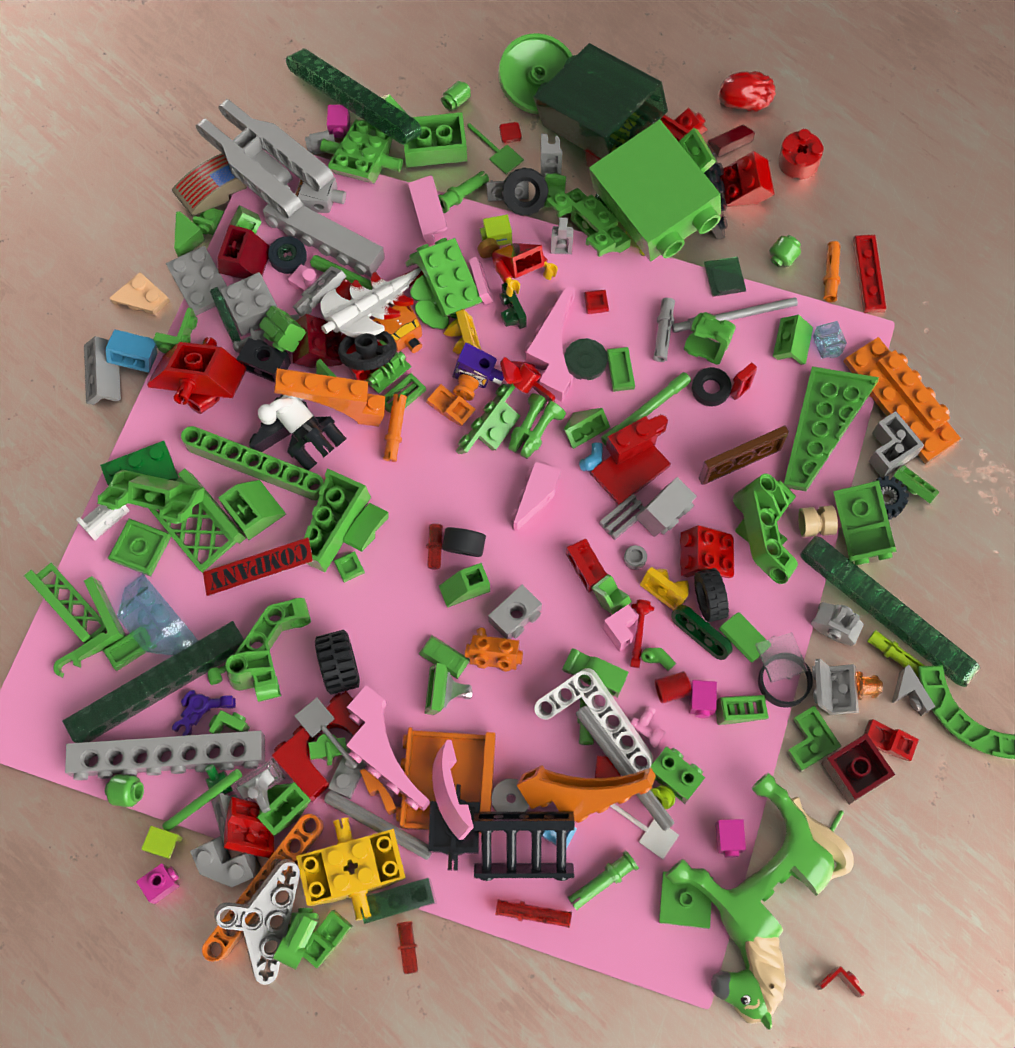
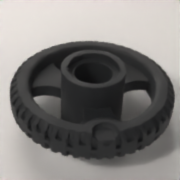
M387 331L376 335L365 333L356 338L346 336L339 344V358L348 368L360 371L373 370L391 361L396 353V343L393 336ZM377 339L384 341L386 345L379 346ZM355 343L356 351L347 354L349 347Z

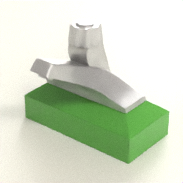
M434 664L429 670L424 714H437L446 708L448 703L456 697L471 699L473 694L472 686L455 682L450 672L447 671L446 664Z

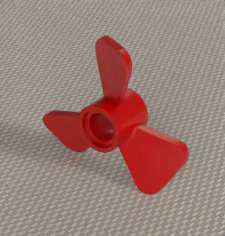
M503 357L500 365L504 379L508 384H513L520 391L527 394L533 388L541 396L545 397L547 402H555V396L537 383L541 373L535 368V365L526 362L510 361L508 358Z

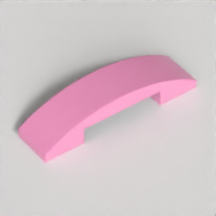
M447 740L438 751L434 760L432 771L433 789L437 805L445 822L459 840H463L474 826L468 805H459L450 771L457 760L452 741Z

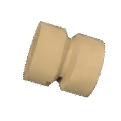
M833 505L820 506L818 510L814 507L799 509L798 522L802 537H814L818 533L822 536L835 535L837 533L838 520Z

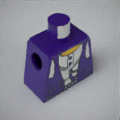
M465 342L457 360L453 378L458 379L461 374L472 376L479 381V387L486 388L489 380L501 385L504 379L502 371L494 368L497 361L495 357Z

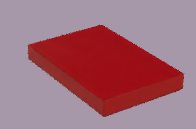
M652 446L619 465L610 456L595 467L590 474L614 501L620 505L629 496L635 495L668 469L671 463L655 446Z

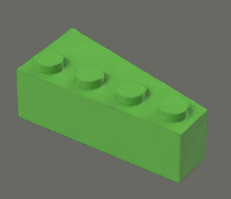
M328 468L325 473L324 484L319 491L320 496L316 507L314 506L311 524L308 526L304 537H309L313 562L307 564L324 573L344 543L343 539L349 528L371 498L365 485Z

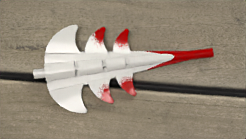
M418 267L389 282L382 279L377 272H373L371 276L372 290L364 288L358 280H354L350 286L351 300L342 298L338 295L336 289L329 291L321 300V314L328 321V323L321 327L323 332L327 334L332 330L334 332L340 331L347 336L355 338L365 333L376 335L385 330L384 325L374 322L369 317L373 316L383 320L400 317V311L391 308L387 304L390 302L397 306L413 305L414 300L402 292L424 275L423 271Z

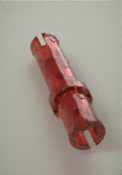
M498 899L495 916L517 918L519 922L528 920L570 928L572 911L568 912L527 905L525 901L516 903Z

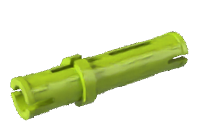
M875 630L867 642L883 652V656L886 658L890 657L905 668L910 665L919 678L917 666L925 665L900 648L896 641L892 642Z

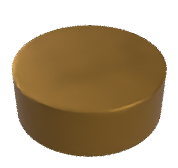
M492 238L483 240L477 247L482 258H490L495 250L500 249L497 241Z

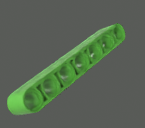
M194 426L187 427L182 431L181 439L189 452L308 499L315 501L319 499V491L324 481L316 473ZM192 438H198L195 442H189ZM214 445H218V447H217L216 449H214V450H209L210 447H212V446H214ZM238 453L236 457L229 458L231 454ZM252 461H258L255 466H249ZM272 469H279L277 473L269 474ZM292 477H299L295 482L289 481ZM314 484L320 485L316 490L310 489Z

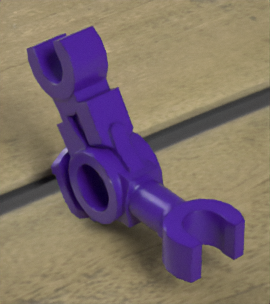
M191 690L181 701L182 706L187 707L180 715L183 718L174 723L172 730L178 732L180 727L185 726L182 736L191 735L192 725L196 726L203 714L210 711V708H236V698L228 695L210 699L203 694L196 695V692Z

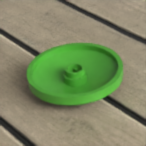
M533 33L523 35L508 45L499 62L498 78L503 93L513 105L525 112L543 115L556 112L569 102L578 84V68L572 53L562 42L549 35Z

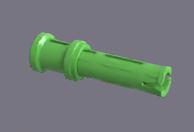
M480 171L458 187H450L445 194L438 195L443 213H447L450 207L461 204L464 197L489 182L487 173L483 175L485 172Z
M626 850L612 864L607 863L604 867L605 871L567 897L571 903L581 898L573 904L576 910H579L580 907L612 883L622 882V878L632 870L637 871L639 869L634 859Z

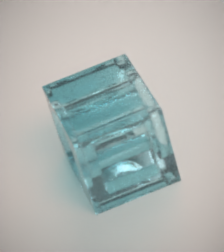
M838 321L816 327L813 339L821 358H836L840 356L847 342Z

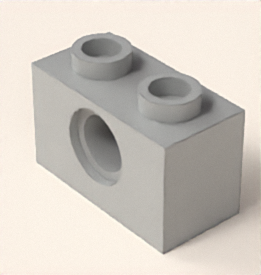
M522 584L488 615L489 623L505 639H511L512 637L516 639L525 630L523 627L529 621L533 623L540 617L542 603ZM518 610L523 613V616L516 619L510 614Z

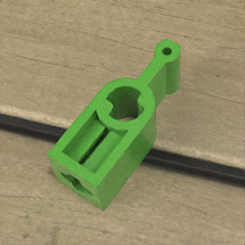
M572 648L562 671L575 675L583 669H592L597 673L610 694L618 698L629 672L600 658L590 657ZM586 674L581 675L580 679L591 685V678Z

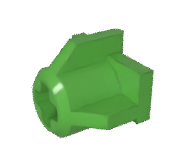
M322 734L316 742H309L311 760L321 758L326 760L327 766L332 765V759L335 756L342 755L326 734ZM334 736V738L347 752L345 737L336 738Z

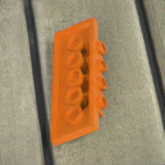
M877 337L844 359V364L852 373L879 377L878 383L870 393V396L886 416L896 411L921 440L924 447L918 456L924 464L961 439L947 422L950 419L948 408L936 401L933 389L924 386L921 382L920 373L916 370H911L907 365L908 360L904 354H898L896 350L891 352L882 340Z

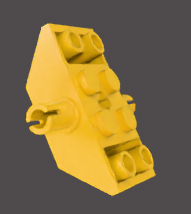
M345 817L341 818L343 829L339 819L333 821L338 839L336 845L298 855L296 858L307 906L331 903L349 898L352 899L355 919L357 921L363 919L361 908L365 918L372 916L366 897L368 892L390 886L406 879L394 829L353 839L349 818ZM351 863L358 865V868L354 869V874L347 871Z

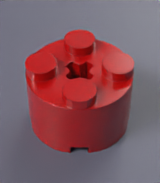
M801 129L789 134L784 139L779 154V167L781 171L790 178L808 179L817 172L824 150L822 142L808 129Z

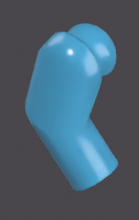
M592 443L591 455L581 459L579 462V467L582 471H592L602 463V443Z

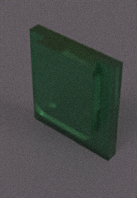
M738 257L704 262L712 297L746 292Z

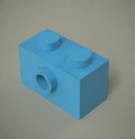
M115 329L106 346L107 363L148 373L157 356V346L152 338Z

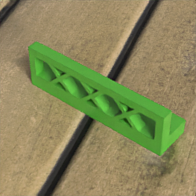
M52 563L47 565L38 574L30 570L24 575L82 642L86 643L100 633L107 631L101 617ZM51 571L56 574L55 585L45 584L42 581ZM59 589L70 590L69 600L58 599ZM73 605H83L85 607L84 616H73ZM88 621H98L101 625L93 634L90 635L87 632Z

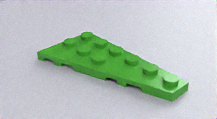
M812 366L784 481L788 488L801 491L808 490L878 383L879 377Z

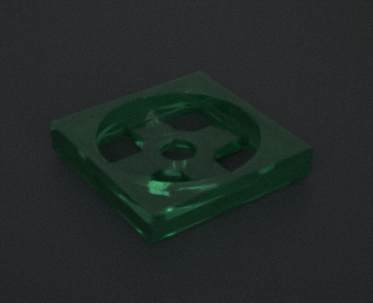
M218 287L210 289L218 313L232 343L234 341H241L235 323Z

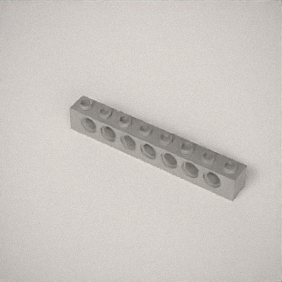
M262 731L69 743L66 744L65 773L73 777V780H88V776L96 775L100 779H109L113 777V774L137 776V773L146 772L147 775H161V771L170 770L173 774L186 773V769L206 772L205 768L210 764H214L215 767H219L220 770L224 771L234 770V766L255 769L259 767V764H265V735ZM239 746H243L245 748L244 753L239 757H235L234 750ZM220 748V754L216 758H210L211 750ZM192 749L196 750L194 758L186 760V753ZM167 751H171L170 759L162 762V755ZM142 753H147L146 760L143 763H138V756ZM122 754V761L119 764L114 765V758L117 755ZM98 756V762L90 767V759Z

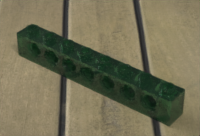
M231 621L69 716L62 722L73 742H90L204 675L211 668L226 662L230 656L236 653L245 639L235 623Z

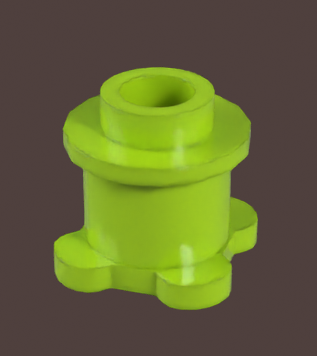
M660 785L651 789L664 809H669L674 805L675 794L671 788Z

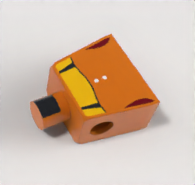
M393 306V309L400 311V317L387 320L373 319L374 322L384 325V331L393 336L396 343V351H401L408 347L412 353H416L422 348V344L418 340L422 337V327L411 306Z

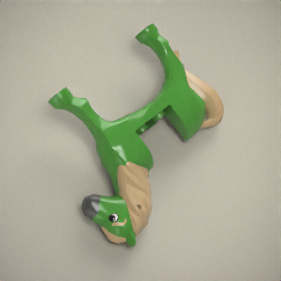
M766 773L751 789L757 796L769 798L780 810L784 818L786 836L781 849L758 872L745 879L736 888L730 890L721 888L704 868L693 869L684 859L678 861L667 872L665 877L673 884H690L703 892L718 908L721 921L729 937L740 949L746 970L739 972L720 971L714 974L711 981L712 992L718 998L733 1005L737 1013L747 1023L762 1022L770 1030L772 1028L771 1015L775 1012L777 1005L783 1000L786 985L783 955L779 947V936L783 932V928L760 901L763 900L765 902L774 894L773 888L778 882L782 884L791 876L790 870L817 896L824 890L831 879L843 876L851 871L854 866V857L850 847L841 837L836 835L828 826L809 816L803 809L799 797L791 799L787 790L779 786L771 774Z

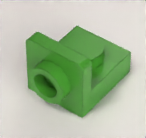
M556 173L546 174L545 181L548 186V198L562 190L565 192L566 176Z
M212 208L201 212L199 217L194 216L192 220L201 229L202 234L214 235L224 211Z

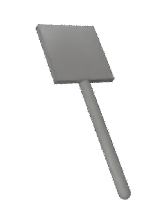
M318 698L314 699L295 715L296 719L311 737H314L322 730L353 768L357 767V764L326 728L335 718Z

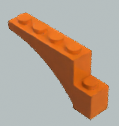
M278 368L276 370L274 393L302 398L328 406L356 420L357 424L379 427L384 417L385 396L368 394L367 381Z
M541 765L522 774L517 787L531 809L539 806L544 808L553 802L559 812H574V821L580 823L588 818L590 814L595 812L599 814L606 811L610 805L615 803L622 804L637 793L640 795L647 793L651 790L656 775L650 767L621 777L603 779L580 778L552 772Z

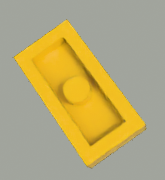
M464 309L457 311V319L451 322L443 333L451 337L462 335V338L456 342L452 351L461 354L465 342L481 350L472 316Z
M651 566L640 583L641 587L673 611L679 605H683L689 595L688 580L673 583L669 580L667 569H654Z

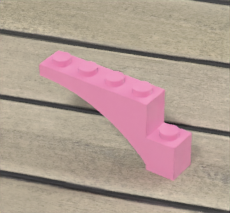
M569 285L565 287L564 291H559L555 299V306L548 309L545 316L546 321L543 325L540 324L535 332V339L533 342L529 341L524 351L526 353V363L533 364L536 368L542 370L540 372L541 377L537 382L555 396V399L560 402L564 400L572 386L573 375L569 374L566 367L562 348L563 325L567 312L574 300L575 288Z
M365 685L347 706L351 713L349 718L359 726L362 723L364 724L346 745L350 751L348 755L358 764L361 761L369 766L367 771L375 778L379 779L380 776L388 782L386 786L397 795L401 792L406 796L405 802L414 810H417L419 807L424 811L430 804L429 799L408 779L390 747L384 720L385 699Z

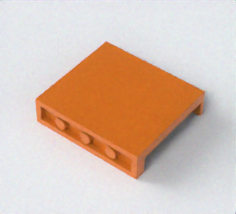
M408 727V734L403 735V749H406V758L401 759V769L413 785L429 799V802L436 801L432 781L435 757L447 740H451L457 760L450 769L455 790L456 784L461 785V800L480 802V812H491L496 733L486 732V735L413 731L412 727ZM399 792L398 797H402V805L397 807L396 822H400L402 829L429 830L430 804L424 811L419 807L417 810H414L405 802L407 797Z

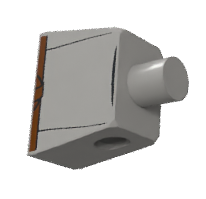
M335 177L318 192L300 179L295 195L304 203L303 206L317 213H329L333 202L344 204L346 200V192L337 190Z

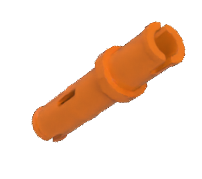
M831 241L827 244L826 275L823 278V284L825 285L824 299L826 302L837 301L838 285L840 284L839 264L841 248L837 241Z
M393 394L388 433L384 437L386 445L383 460L390 462L392 460V462H397L399 443H402L400 435L407 400L405 395L400 394V397H398V394Z

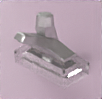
M271 758L242 776L231 787L239 799L247 801L254 799L261 811L266 813L271 810L267 790L282 782L286 777L274 758Z

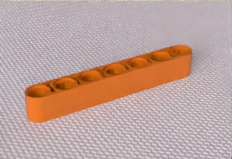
M313 814L303 815L235 903L244 904L250 900L259 889L260 882L266 880L278 860L290 859L298 865L296 856L307 853L324 829L321 818ZM314 819L317 824L316 829L308 833L305 825L308 820ZM298 839L301 843V848L297 853H292L290 844L293 840ZM288 866L287 870H284L282 872L285 876V880L287 879V875L289 873H292V869L290 868V866ZM229 910L222 921H230L234 916V912ZM252 912L246 916L245 923L252 925L259 915ZM218 925L202 947L204 958L212 962L225 959L243 937V932L237 930L236 934L232 936L228 933L227 929L221 928ZM215 942L221 946V953L217 957L211 952V947Z

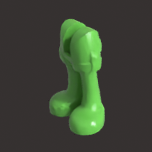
M532 393L528 398L530 409L521 426L514 428L508 448L513 452H517L522 443L526 442L521 451V456L526 459L540 448L542 444L541 437L548 424L553 419L562 420L566 415L564 409L553 401H549L547 404L545 397ZM545 408L544 413L541 416L539 422L537 423L533 431H530L531 426L534 420L536 419L537 415L540 411H543V409Z

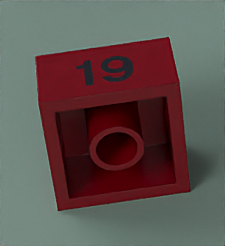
M867 733L832 754L821 763L848 804L853 803L896 775Z

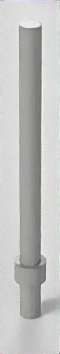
M794 297L714 316L719 321H730L798 305V301ZM695 317L688 318V321L672 324L673 332L689 329L691 331Z

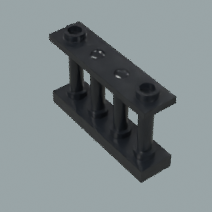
M474 812L473 830L481 833L482 863H474V878H479L483 881H490L494 878H554L558 881H564L568 878H574L573 863H566V833L575 830L574 812ZM493 831L506 832L507 863H492L491 833ZM518 831L531 832V863H516V833ZM543 831L556 832V863H541V833Z

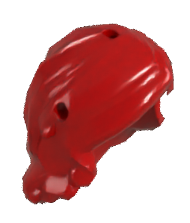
M738 72L731 74L723 81L720 86L718 99L727 108L758 112L769 106L773 101V97L776 94L775 85H773V80L768 75L766 76L761 72Z

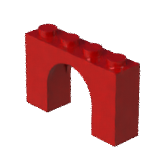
M347 691L342 694H336L330 700V705L326 707L335 718L326 728L342 729L353 737L364 724L362 723L359 726L349 718L351 713L347 706L353 701V698ZM301 725L293 732L291 739L287 742L283 741L275 747L272 757L313 802L329 786L328 781L312 764L309 753V742H313L315 737L323 731L321 730L314 737H311Z

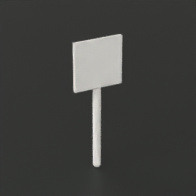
M616 804L610 805L611 808L645 831L639 841L640 844L661 859L665 858L679 837V834L670 828L666 831L662 830L655 819L647 827Z

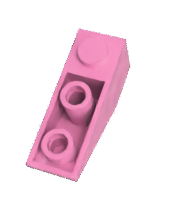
M535 462L533 469H528L525 478L528 484L526 489H521L518 501L521 502L519 509L515 508L511 517V521L514 522L515 531H518L554 498L561 477V469Z

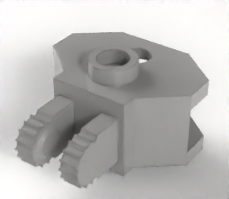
M820 603L819 611L812 620L811 625L818 632L838 643L849 646L855 645L864 626L860 616L853 613V610L845 605Z

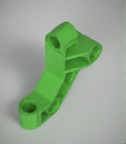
M762 474L735 493L733 502L744 515L754 562L774 582L785 584L798 567V562L782 546L777 521L795 499L796 495L781 480L776 481L770 474Z
M295 598L272 604L264 610L236 653L226 661V670L233 689L241 691L255 688L258 702L282 696L278 679L275 675L270 649L282 631L304 627L311 623L307 603L304 598ZM277 615L281 617L278 621L269 620L272 616ZM255 642L263 644L260 648L251 647Z

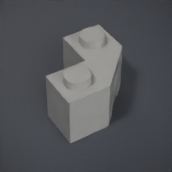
M221 836L190 851L200 875L229 887H234L254 878L262 869L256 855L242 853L231 858L228 849L223 848Z

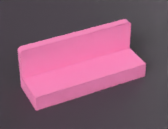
M430 175L408 183L422 235L428 245L435 244L434 234L447 230L434 179Z

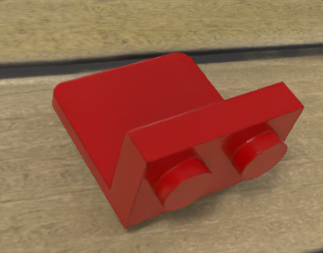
M700 525L681 532V576L691 577L695 575V572L716 568L722 577L732 578L734 576V537L732 534Z

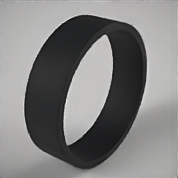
M782 653L772 656L765 662L759 672L758 685L762 695H764L768 702L778 707L788 708L800 704L808 696L813 685V676L809 666L800 657ZM784 659L799 665L807 677L805 695L792 702L780 701L774 698L767 691L763 682L764 669L769 663Z

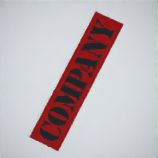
M309 537L203 572L206 595L209 596L313 562Z

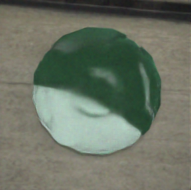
M589 338L578 339L572 342L566 349L564 356L569 374L580 380L581 378L593 380L601 376L608 362L607 351L603 345Z

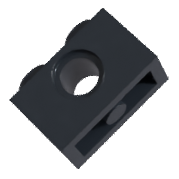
M248 338L237 357V361L246 366L247 372L274 383L277 368L287 370L291 364L286 350L282 352L269 346L261 339L254 340ZM265 357L269 358L266 361H261Z

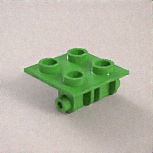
M379 341L382 345H386L384 341ZM401 351L399 353L396 352L390 363L388 362L374 373H370L365 381L379 394L410 369L411 365L405 360L406 357Z

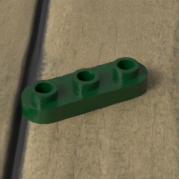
M679 605L671 613L674 624L713 657L724 660L732 653L733 647L729 639L719 633L690 607Z

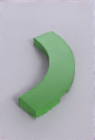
M943 665L917 666L919 681L935 705L932 709L933 714L952 735L981 752L997 757L1015 759V734L993 731L969 717L954 701L946 683Z

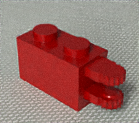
M660 414L650 420L645 416L608 436L606 449L616 464L619 465L656 445L657 437L667 429L668 419L666 415Z

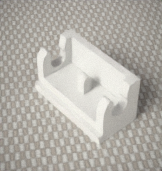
M99 505L84 519L78 517L76 521L96 540L130 510L126 505L117 510Z

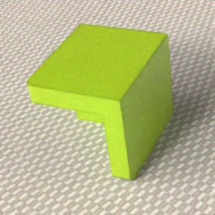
M150 826L141 850L169 859L176 842H182L183 837Z

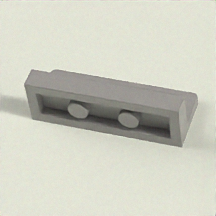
M96 336L84 345L86 403L95 405L103 398L118 402L121 399L119 365L107 363L106 346L109 340Z

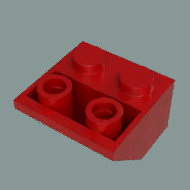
M755 151L723 168L724 175H721L725 186L724 194L728 207L759 204L775 195L768 159Z

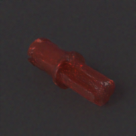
M441 524L429 525V542L426 544V548L428 549L427 567L431 570L441 568L443 525Z
M412 921L397 923L400 943L398 950H401L404 974L418 972L415 949L418 945L414 942Z

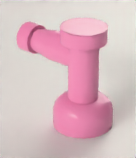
M647 706L641 718L634 717L631 724L638 733L650 739V744L653 747L658 748L666 731L660 728L654 731L647 727L651 716L656 711L653 707Z

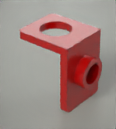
M841 966L833 969L815 986L818 990L823 989L838 975L856 997L865 995L857 985L859 981L850 971L846 972Z

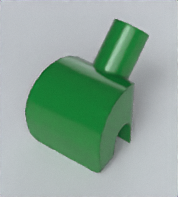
M210 764L205 768L209 778L205 779L209 789L227 776L225 771L218 773L214 764ZM230 785L221 793L225 795L232 792L233 785Z

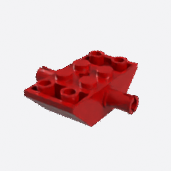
M206 337L202 344L179 342L162 356L147 386L148 388L177 391L174 395V400L178 404L182 402L183 405L187 404L191 393L233 399L246 372V366L237 361L224 348L218 347L216 340L211 337L210 340Z

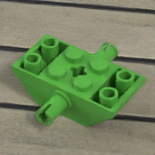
M355 119L342 142L337 143L323 139L320 145L321 152L334 155L328 164V168L334 174L373 184L376 182L383 167L400 172L403 165L402 158L388 156L394 136V129L385 125L369 123L365 120Z

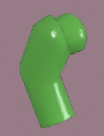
M646 648L641 653V659L644 662L660 663L667 671L676 665V662L662 648Z

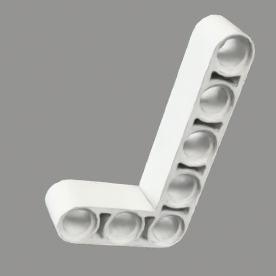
M587 668L579 671L536 702L534 706L536 715L541 719H550L582 697L595 718L636 772L648 769L653 764L651 751L594 670ZM586 674L591 678L590 686H584L581 683V675ZM562 688H567L571 691L572 697L570 700L562 697ZM595 695H602L605 698L604 706L595 704ZM544 701L552 705L551 713H547L542 709ZM609 715H615L618 717V726H612L609 724ZM622 736H630L633 739V745L625 746L622 743ZM636 756H644L648 761L647 766H639L635 761Z

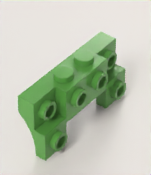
M576 188L567 194L562 190L546 199V206H551L557 212L558 218L571 213L570 220L588 236L585 244L587 246L591 245L597 251L598 257L609 252L621 253L630 248L631 238L618 227L617 218L592 194L587 197L579 188Z
M121 470L115 473L107 489L98 495V504L107 506L108 509L112 510L120 509L127 503L160 510L159 518L169 520L173 524H179L191 517L192 508L204 500V487Z

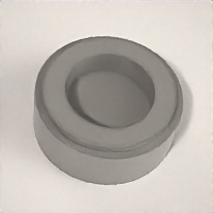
M630 546L625 551L624 562L627 567L637 570L646 564L647 552L641 546Z

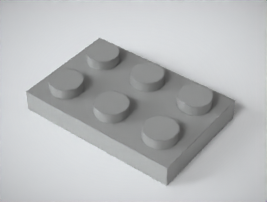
M205 245L166 263L189 308L193 309L196 316L225 302L220 289L227 287L221 274L218 273V269Z

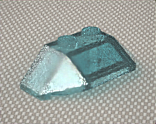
M144 574L124 588L117 618L145 652L181 657L199 643L197 638Z

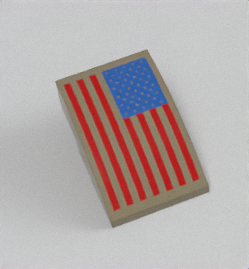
M221 153L206 160L187 173L172 188V192L191 216L229 202L228 195L246 189L247 186L232 174L226 156Z

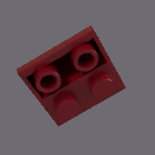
M229 224L217 258L218 273L245 279L260 272L263 277L269 259L270 246L252 230Z
M305 314L296 320L305 329L306 334L301 341H298L299 345L292 352L294 364L316 368L317 360L319 359L327 367L343 364L338 353L339 344L342 341L340 331L334 332L332 330L325 334L321 327L328 323V321L309 314Z

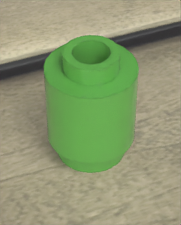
M461 81L453 84L443 93L441 98L444 107L449 111L459 108L471 97L470 87Z

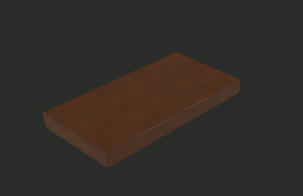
M784 425L704 461L699 476L701 484L710 483L781 451L789 433L788 429Z

